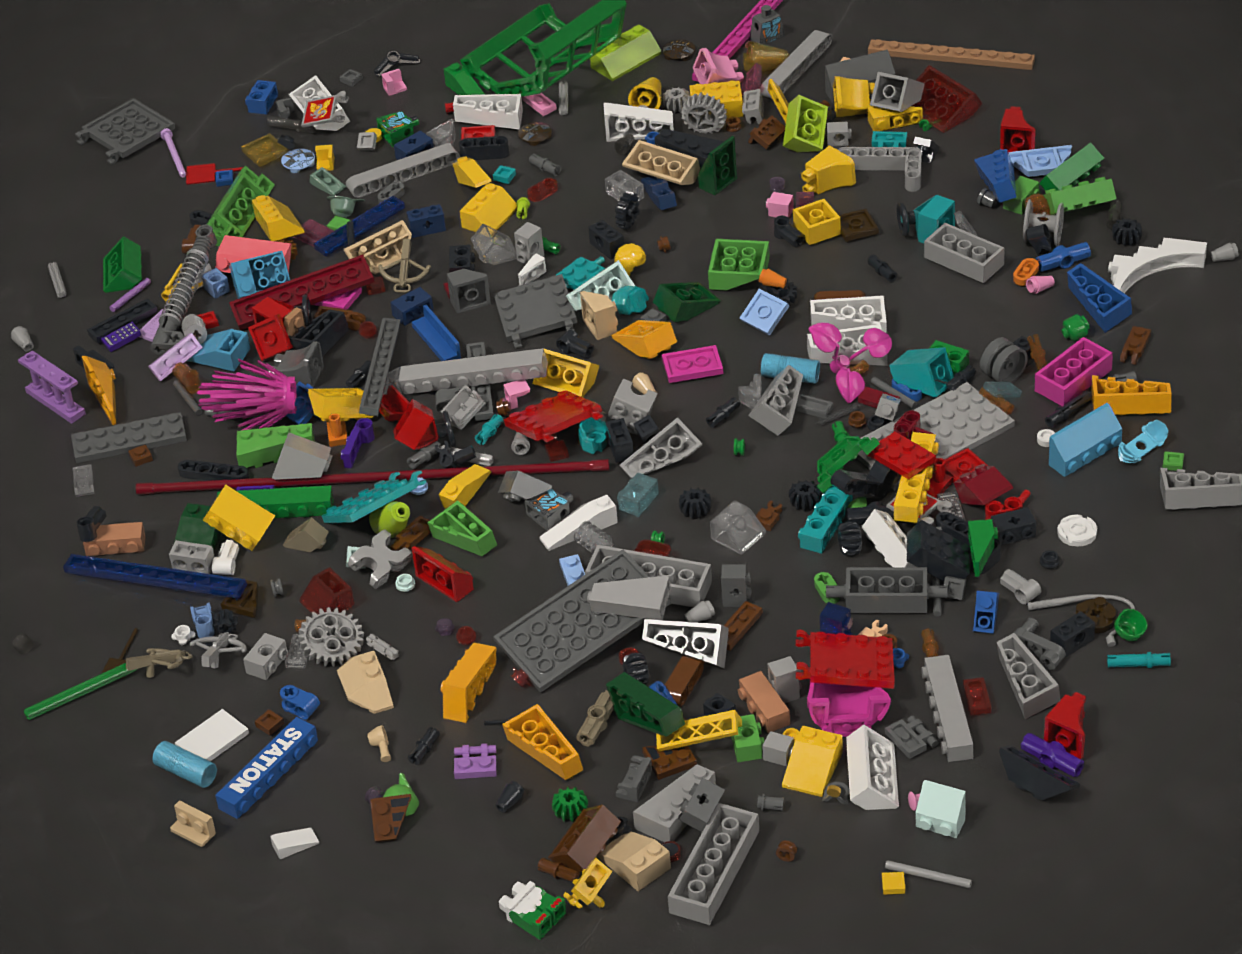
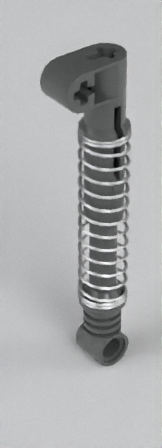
M201 225L196 229L197 238L193 247L186 254L185 263L182 264L180 273L177 275L178 278L175 280L176 283L173 285L171 294L168 296L169 299L166 301L167 304L160 315L159 327L150 345V350L156 355L162 356L184 338L183 333L178 332L181 327L182 320L185 318L189 304L194 297L200 278L209 261L208 254L211 248L217 244V238L210 225Z

